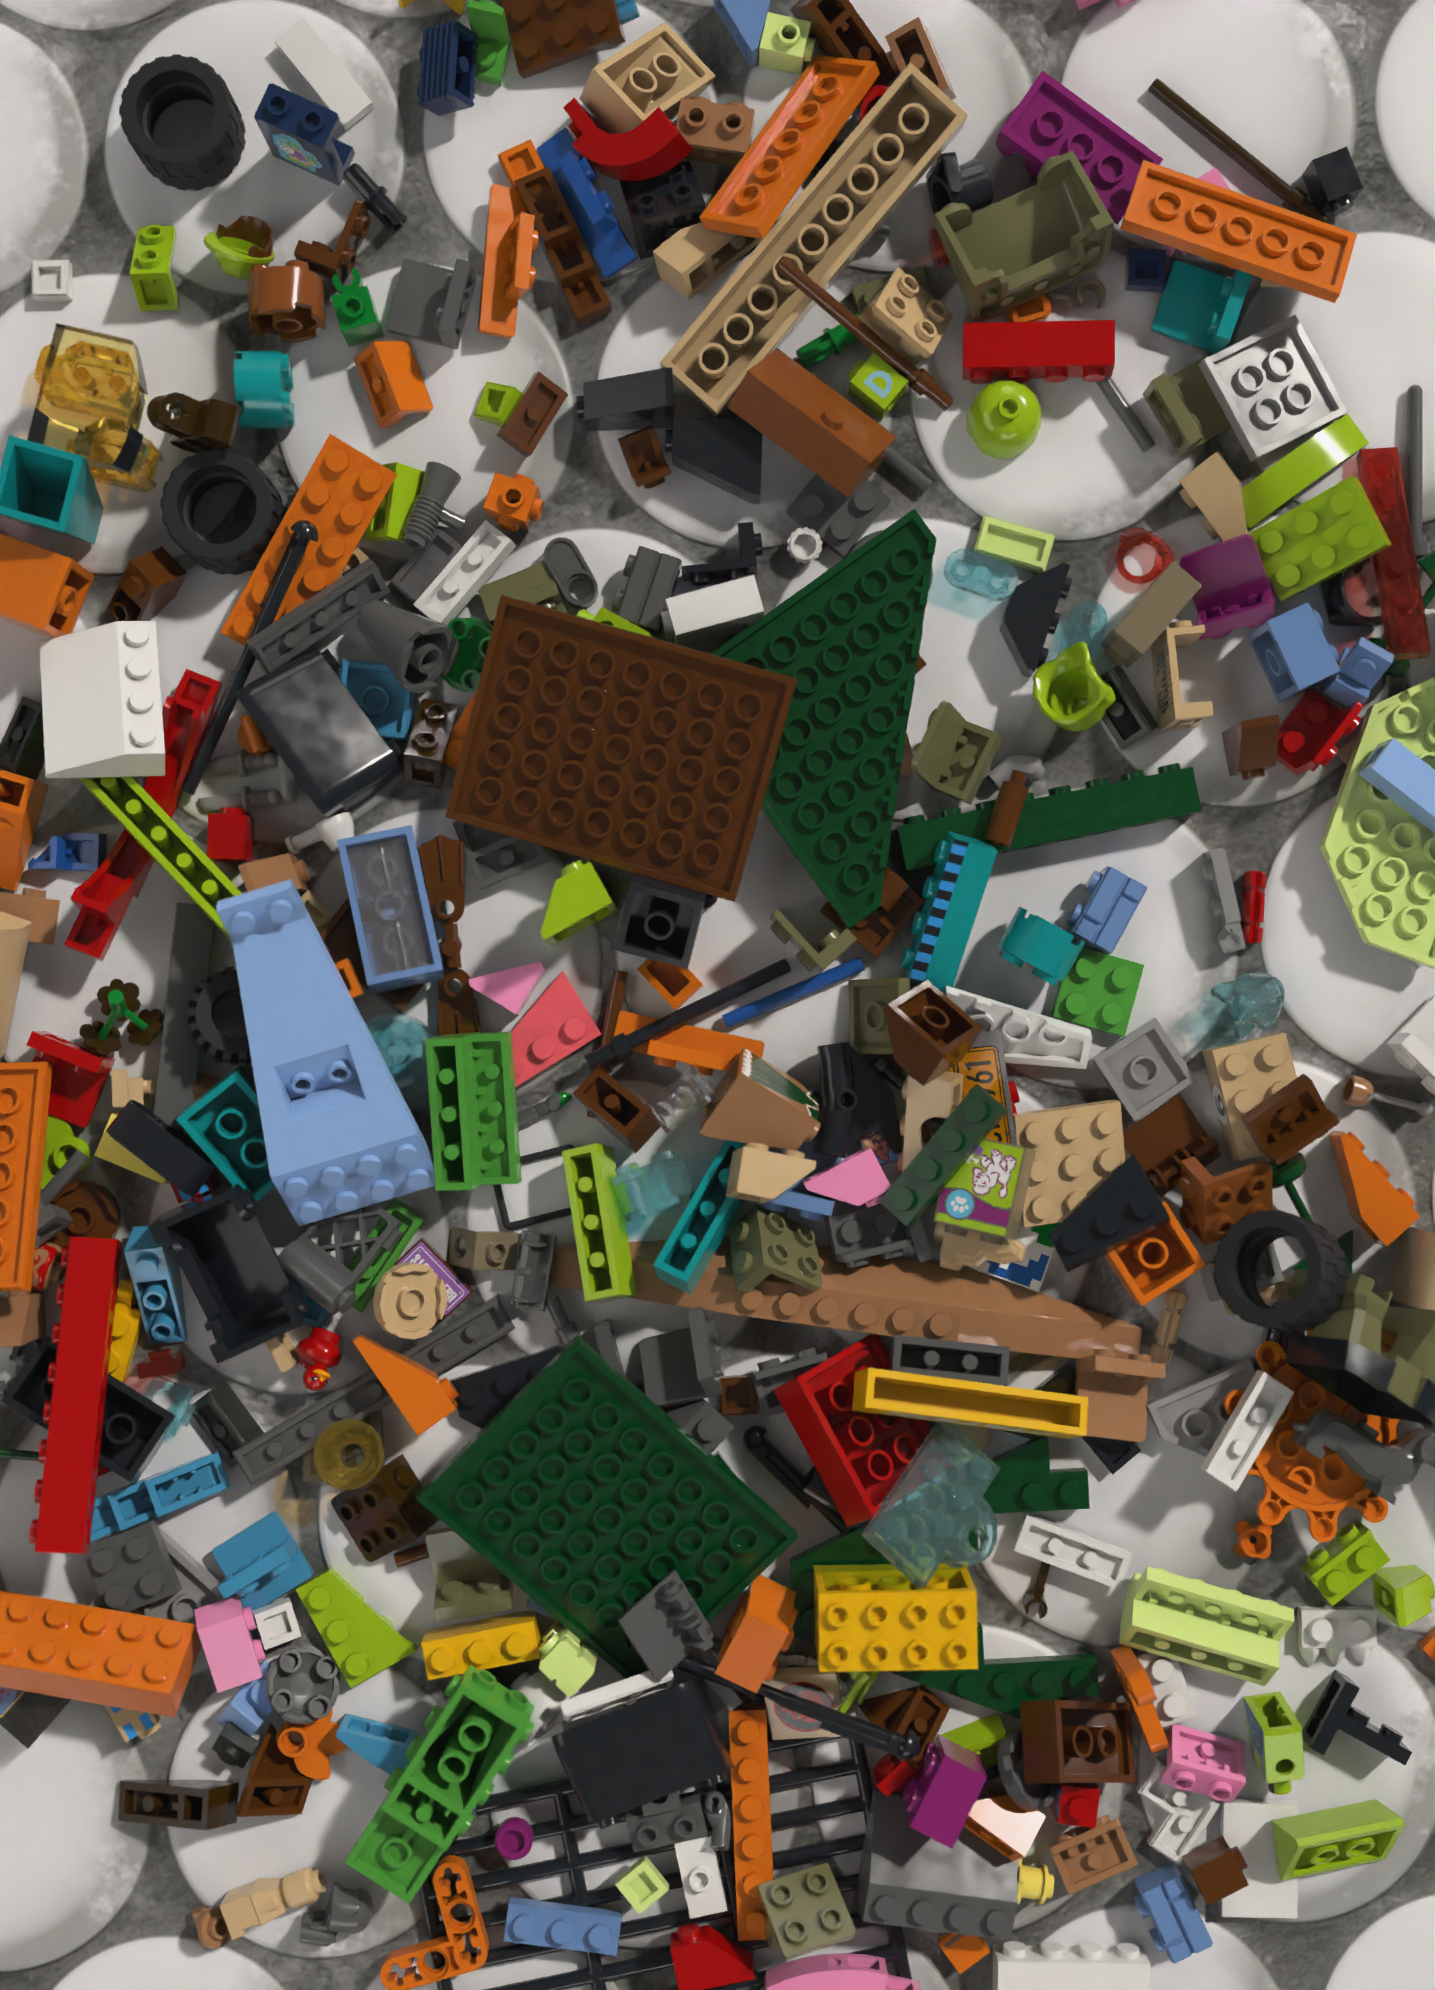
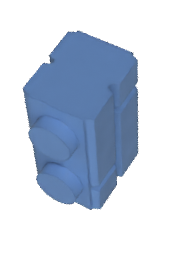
M1109 866L1103 868L1101 873L1095 870L1084 890L1089 892V895L1083 906L1077 903L1067 919V923L1072 925L1068 933L1074 935L1075 939L1083 940L1086 942L1085 944L1101 953L1112 954L1148 887Z
M1174 1862L1164 1864L1153 1872L1149 1871L1135 1878L1134 1883L1139 1893L1133 1895V1898L1142 1918L1150 1916L1155 1928L1148 1931L1158 1953L1166 1951L1171 1962L1177 1963L1190 1957L1192 1953H1199L1212 1946L1213 1942L1182 1874Z

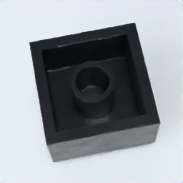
M633 873L615 950L688 969L707 894Z

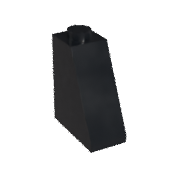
M661 368L584 382V396H577L578 419L585 420L587 431L643 429L650 425L654 429L673 428L675 412L672 368Z
M673 417V429H666L665 452L672 453V464L751 504H760L763 434L743 419Z

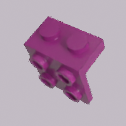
M1244 534L1181 557L1180 567L1202 585L1192 597L1198 612L1195 626H1205V633L1198 638L1199 641L1209 637L1213 640L1220 639L1229 635L1232 630L1244 626L1255 628L1273 617L1276 598L1256 543L1251 535Z

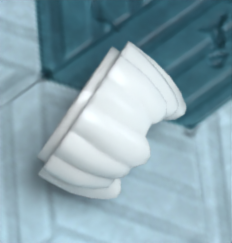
M808 527L803 529L797 528L795 532L791 533V538L787 540V551L790 552L791 558H795L796 562L803 564L811 563L822 552L821 546L823 543L820 540V535Z

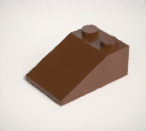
M1073 1700L1020 1702L1025 1783H1136L1129 1702Z

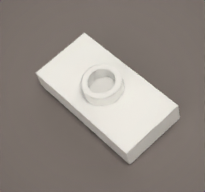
M708 1831L707 1837L674 1844L690 1919L727 1911V1902L716 1851L710 1848L711 1831Z

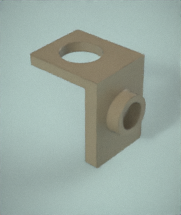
M452 1227L449 1264L472 1270H515L518 1233L474 1231L461 1227ZM462 1237L466 1241V1253L463 1258L459 1253V1243Z

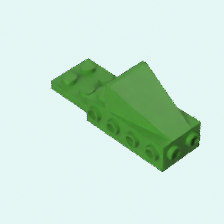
M471 1665L468 1666L462 1677L458 1674L453 1676L443 1695L448 1697L443 1707L441 1708L438 1705L433 1707L423 1724L426 1728L420 1737L416 1735L405 1751L403 1757L408 1759L403 1769L396 1766L383 1786L388 1790V1794L344 1862L408 1904L411 1903L444 1850L447 1851L456 1835L458 1834L463 1837L474 1818L471 1812L477 1804L480 1806L484 1805L494 1788V1784L491 1783L497 1773L500 1775L505 1773L514 1757V1754L511 1752L517 1742L523 1744L535 1724L530 1721L535 1706L529 1702L523 1693L517 1690H509L498 1683L490 1672L484 1669H476Z

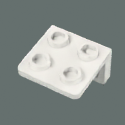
M1433 995L1386 1044L1395 1052V1058L1407 1069H1413L1423 1079L1421 1081L1423 1086L1435 1095V995Z

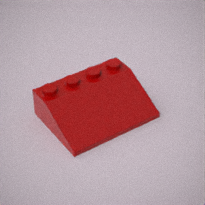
M878 1334L867 1335L828 1357L827 1360L814 1365L773 1389L848 1527L874 1518L951 1466L926 1420L852 1411L855 1372L866 1368L889 1369L890 1355Z

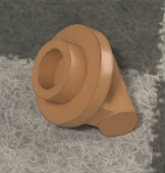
M201 1906L191 1912L204 1950L221 1947L227 1942L230 1933L220 1907L206 1908V1906Z

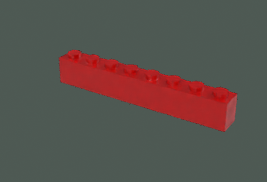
M70 1236L69 1246H63L61 1268L66 1269L65 1284H59L57 1290V1307H62L61 1321L55 1322L52 1333V1344L57 1345L58 1348L56 1361H51L48 1369V1384H53L52 1400H46L43 1412V1422L49 1424L47 1439L41 1440L39 1448V1463H44L43 1479H37L34 1491V1502L40 1503L38 1519H33L30 1527L29 1540L30 1543H35L34 1552L89 1553L122 1243L118 1239Z

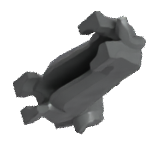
M1322 1409L1315 1413L1307 1423H1293L1292 1426L1297 1433L1292 1435L1290 1440L1320 1459L1325 1455L1323 1445L1331 1450L1333 1449L1351 1470L1366 1479L1363 1486L1393 1505L1396 1501L1393 1490L1412 1482L1423 1463L1435 1468V1433L1427 1429H1411L1405 1434L1401 1442L1388 1446L1376 1440L1379 1432L1359 1420L1356 1426L1327 1409Z

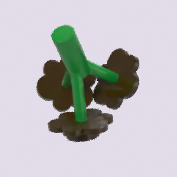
M113 979L110 982V986H103L97 992V999L102 1003L101 1012L109 1016L105 1024L101 1021H94L92 1025L84 1024L81 1026L79 1033L84 1038L83 1045L86 1048L95 1051L102 1057H108L113 1051H119L122 1047L119 1041L121 1034L118 1029L113 1027L116 1020L120 1022L130 1020L127 1025V1032L130 1034L128 1037L129 1043L132 1045L138 1043L140 1046L146 1047L162 1031L163 1025L160 1022L163 1019V1013L159 1009H153L152 1011L144 1009L136 1016L133 1012L139 1010L141 1006L140 1001L137 999L140 992L139 987L133 982L124 984L120 979Z

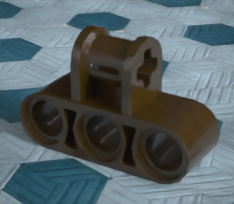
M177 392L157 396L147 406L149 421L157 429L171 435L169 442L172 445L196 454L199 451L215 450V448L230 449L242 413L241 409L218 399L198 401Z

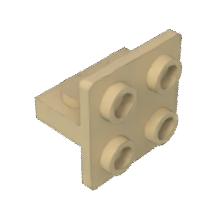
M897 267L885 286L863 309L858 318L915 366L923 357L928 359L934 353L953 318V314L947 310L943 302L935 299L923 289L913 276L906 274L901 268Z

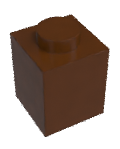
M1223 1836L1182 1856L1208 1906L1249 1885L1242 1872L1248 1866L1237 1846L1230 1849Z

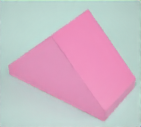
M540 961L468 980L470 987L519 1015L544 975L546 966L544 962Z

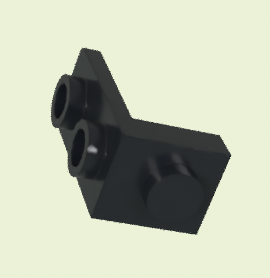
M753 522L738 523L740 561L682 566L683 581H691L692 586H705L712 584L713 579L728 578V581L756 575V556H763L761 533H754Z

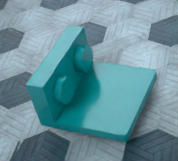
M1175 260L1171 266L1150 330L1214 354L1223 350L1231 340L1253 275L1236 270L1232 277H1225Z

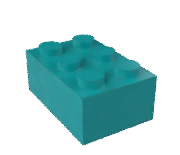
M238 1065L179 1113L176 1120L233 1186L239 1184L243 1189L249 1188L257 1202L272 1190L275 1185L270 1178L255 1081L241 1065Z

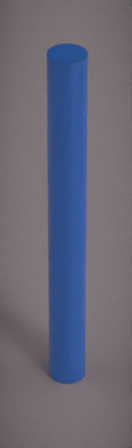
M857 957L722 1016L727 1028H732L860 973L865 968L860 957Z

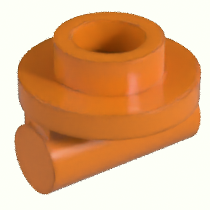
M250 714L240 718L242 724L238 729L237 736L241 747L251 754H261L269 751L272 748L271 743Z

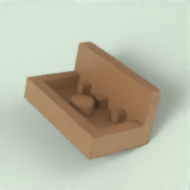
M1109 1815L1097 1818L1096 1828H1090L1089 1831L1076 1836L1073 1829L1054 1837L1055 1845L1049 1848L1068 1895H1072L1138 1866L1119 1818L1111 1821Z

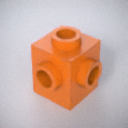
M495 472L483 505L486 516L498 520L497 525L506 530L518 532L519 528L529 531L532 521H539L544 507V500L540 499V491L538 486L534 485L535 481L520 474H514L512 478Z

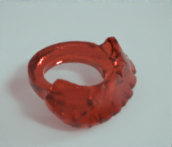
M1130 527L1129 531L1124 530V533L1120 535L1119 541L1121 545L1116 554V567L1120 575L1131 583L1145 584L1151 582L1170 563L1175 562L1174 554L1170 551V547L1164 544L1162 539H1158L1157 535H1153L1151 531L1147 532L1146 529L1140 527ZM1146 543L1156 552L1154 566L1146 575L1134 576L1124 566L1125 554L1131 548Z

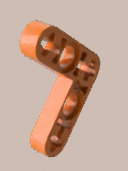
M1121 1645L1109 1650L1151 1754L1169 1748L1168 1740L1152 1703L1157 1700V1697L1144 1667L1129 1646Z
M448 1855L442 1858L437 1863L433 1875V1885L447 1935L390 1952L385 1957L380 1971V1980L388 1990H409L475 1971L486 1962L489 1951V1939L469 1867L461 1857ZM447 1868H451L453 1874L459 1873L455 1885L457 1893L452 1896L453 1887L449 1878H442ZM456 1904H465L470 1908L472 1916L467 1921H457L451 1915V1908ZM470 1930V1940L473 1948L480 1947L476 1957H472L469 1951L463 1952L467 1943L465 1933ZM431 1951L440 1952L445 1958L444 1966L439 1969L430 1968L425 1962V1955ZM414 1957H417V1966L412 1967ZM398 1963L400 1969L407 1968L402 1978H399L397 1972L390 1973L393 1964Z

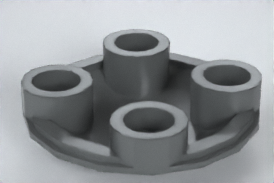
M312 1645L295 1646L282 1652L271 1664L266 1677V1696L271 1708L281 1719L294 1724L314 1722L328 1715L331 1708L335 1705L340 1692L339 1667L334 1658L329 1656L324 1650Z

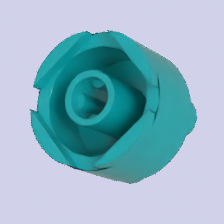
M235 351L237 359H234L235 402L242 406L239 420L240 429H287V426H295L294 403H291V393L287 391V389H294L293 368L290 366L289 354H283L282 351Z
M1018 907L997 945L1002 949L999 956L1020 968L1023 967L1025 962L1034 966L1031 973L1053 986L1056 985L1058 980L1064 982L1086 942L1076 938L1072 944L1074 935L1037 915L1035 916L1030 913L1026 919L1024 916L1027 910Z

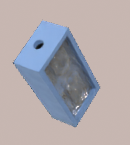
M412 825L337 840L370 995L445 979Z

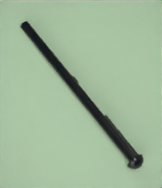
M300 520L291 526L290 529L294 533L261 603L260 608L262 610L248 640L273 623L310 540L318 542L319 533L313 523ZM247 643L234 671H231L227 687L180 788L188 794L195 795L238 700L236 692L244 687L256 661Z
M756 1425L745 1431L743 1435L744 1448L803 1506L809 1510L812 1504L840 1533L854 1527L853 1525L848 1527L841 1515L801 1490L805 1476L764 1437L767 1432L766 1428Z
M631 1643L629 1651L638 1654ZM687 1655L674 1667L745 1693L749 1698L754 1699V1692L716 1675L715 1665ZM764 1683L761 1684L757 1694L765 1696L785 1709L821 1721L822 1723L818 1727L820 1729L894 1755L902 1760L912 1759L919 1752V1737L911 1729H909L906 1736Z

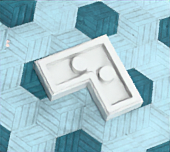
M1155 1757L1138 1783L1136 1790L1165 1812L1146 1841L1150 1847L1181 1866L1184 1862L1182 1856L1190 1853L1222 1803L1202 1794L1181 1791L1174 1786L1161 1783L1160 1773L1166 1766V1763Z

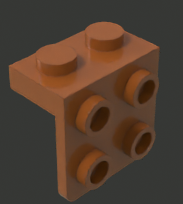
M1195 1157L1181 1161V1177L1178 1179L1179 1189L1182 1194V1207L1179 1210L1180 1218L1187 1229H1191L1205 1245L1223 1240L1227 1234L1226 1231L1232 1225L1234 1226L1239 1222L1240 1218L1252 1215L1256 1211L1273 1210L1272 1166L1267 1161L1262 1160L1214 1177Z

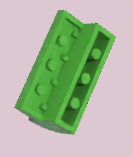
M512 1032L458 1033L425 1039L435 1190H473L480 1185L520 1183L522 1178Z

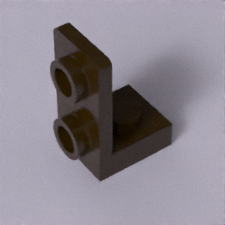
M422 699L404 752L406 783L442 789L445 779V752L458 714L457 705Z

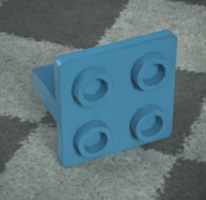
M277 1511L271 1512L212 1550L214 1558L226 1576L217 1586L224 1599H227L236 1593L245 1608L251 1606L252 1612L269 1604L311 1578L314 1574L313 1569Z

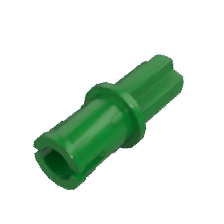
M841 324L831 330L827 327L823 329L821 336L797 349L796 356L803 368L810 369L833 354L836 356L841 355V350L858 340V338Z

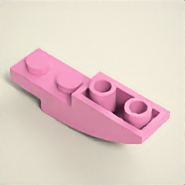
M836 1953L803 1957L766 1970L765 1990H920L919 1981L888 1974L885 1958L865 1954Z

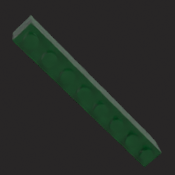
M1180 763L1165 765L1157 768L1158 774L1145 777L1143 770L1121 775L1122 781L1108 784L1107 778L1095 779L1085 782V789L1071 791L1070 785L1049 789V796L1035 798L1034 793H1028L1010 848L992 845L997 849L998 855L1195 815L1202 810L1193 767L1181 769ZM996 800L975 804V811L961 813L960 807L942 810L938 812L939 818L925 821L924 815L902 819L903 825L897 826L894 831L903 873L936 867L937 862H934L936 847L940 840L945 841L948 831L985 841L984 836Z

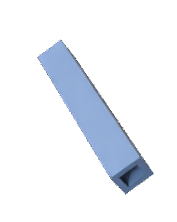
M1395 738L1379 743L1357 774L1435 834V770Z

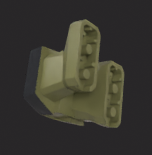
M1295 1270L1287 1294L1291 1300L1301 1291L1306 1280L1307 1270ZM1348 1273L1349 1278H1347L1345 1295H1343L1340 1302L1341 1305L1337 1311H1334L1326 1322L1315 1326L1310 1336L1291 1334L1285 1362L1362 1413L1435 1425V1310L1389 1306L1393 1292H1372L1375 1283L1374 1279L1361 1274ZM1381 1344L1389 1348V1352L1381 1351Z

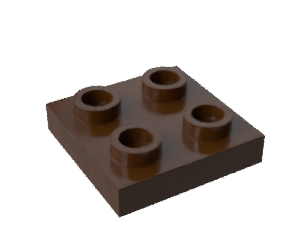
M887 867L884 874L880 907L849 929L857 938L855 942L876 959L925 901L911 890L901 877ZM827 901L819 912L844 931L847 927Z

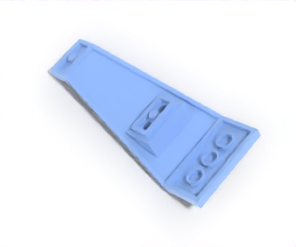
M292 879L217 901L216 912L233 944L270 1178L298 1226L435 1186L433 1155Z

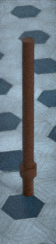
M785 256L777 262L775 269L907 379L909 381L908 386L920 396L925 394L944 411L952 405L954 399L934 383V377L924 368H916Z

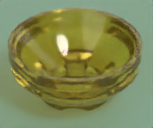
M343 1419L334 1422L320 1434L316 1441L313 1452L316 1471L322 1480L336 1489L356 1490L364 1487L377 1476L383 1464L384 1446L379 1434L369 1424L360 1420ZM350 1444H357L363 1450V1459L356 1467H347L341 1459L343 1450Z

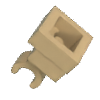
M127 1069L111 1070L112 1108L125 1107L130 1099L144 1105L143 1095L155 1093L156 1078L152 1080H143V1077L127 1078Z

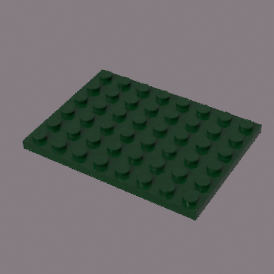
M579 1335L557 1354L417 1492L416 1500L625 1679L647 1672L649 1669L639 1654L629 1651L631 1641L618 1620L673 1570L677 1572L707 1622L710 1623L799 1538L798 1532Z

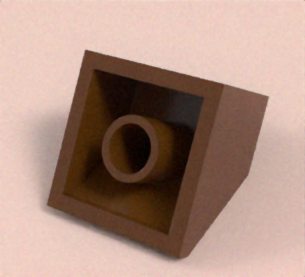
M925 980L899 996L884 1008L894 1059L906 1070L911 1078L917 1080L922 1086H925L960 1062L983 1030L979 1024L929 980Z

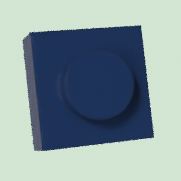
M1129 248L1126 253L1125 290L1162 292L1165 287L1166 250Z

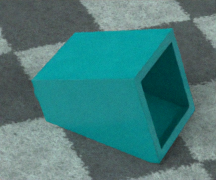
M9 435L0 469V515L28 526L95 544L104 507L86 457Z

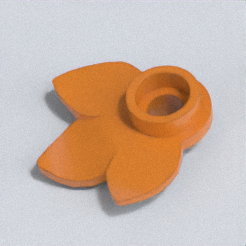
M332 1708L327 1716L311 1723L294 1724L286 1721L281 1725L276 1735V1743L281 1753L293 1758L297 1770L301 1774L313 1779H329L331 1775L329 1756L335 1755L348 1747L336 1738L340 1724L330 1721L333 1712ZM299 1732L302 1735V1741L294 1742L290 1738V1733Z

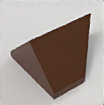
M922 1684L865 1699L861 1705L857 1704L870 1723L906 1736L909 1729H911L918 1735L920 1740L919 1752L914 1758L906 1760L916 1770L923 1763L928 1742L933 1743L950 1709Z
M272 1723L268 1727L246 1778L235 1812L238 1817L302 1814L313 1778L301 1774L297 1770L294 1759L285 1756L278 1749L276 1743L278 1731Z

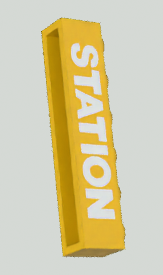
M866 1368L855 1372L852 1411L1070 1439L1083 1437L1087 1434L1088 1397Z

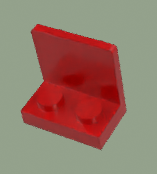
M1309 688L1279 726L1276 760L1296 775L1308 770L1313 772L1319 765L1324 767L1338 751V748L1334 746L1335 743L1343 735L1346 737L1350 735L1360 723L1361 718L1357 715L1364 705L1357 701L1340 710L1315 690Z
M32 1031L27 1042V1046L37 1049L32 1062H49L53 1064L48 1114L82 1128L88 1127L115 1059L109 1056L102 1057L91 1049L47 1031Z

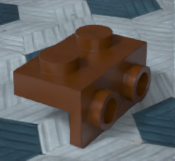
M1305 1074L1300 1075L1241 1117L1259 1151L1276 1165H1280L1286 1160L1293 1158L1297 1152L1316 1139L1326 1135L1330 1129L1340 1123L1337 1115L1325 1106L1312 1080Z

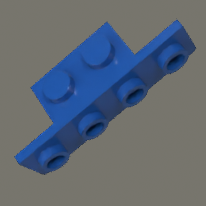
M564 128L537 148V153L545 168L549 167L578 225L579 231L603 275L610 278L638 258L613 213L615 206L604 190H600L595 180L598 176L594 167L586 157L583 158L573 147L572 143L574 140L568 129Z

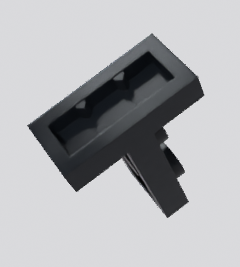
M1335 1670L1302 1730V1737L1305 1743L1311 1749L1324 1755L1337 1730L1340 1729L1397 1762L1406 1765L1412 1751L1402 1742L1404 1736L1386 1724H1382L1380 1728L1369 1723L1370 1717L1367 1714L1351 1706L1360 1688L1348 1676Z

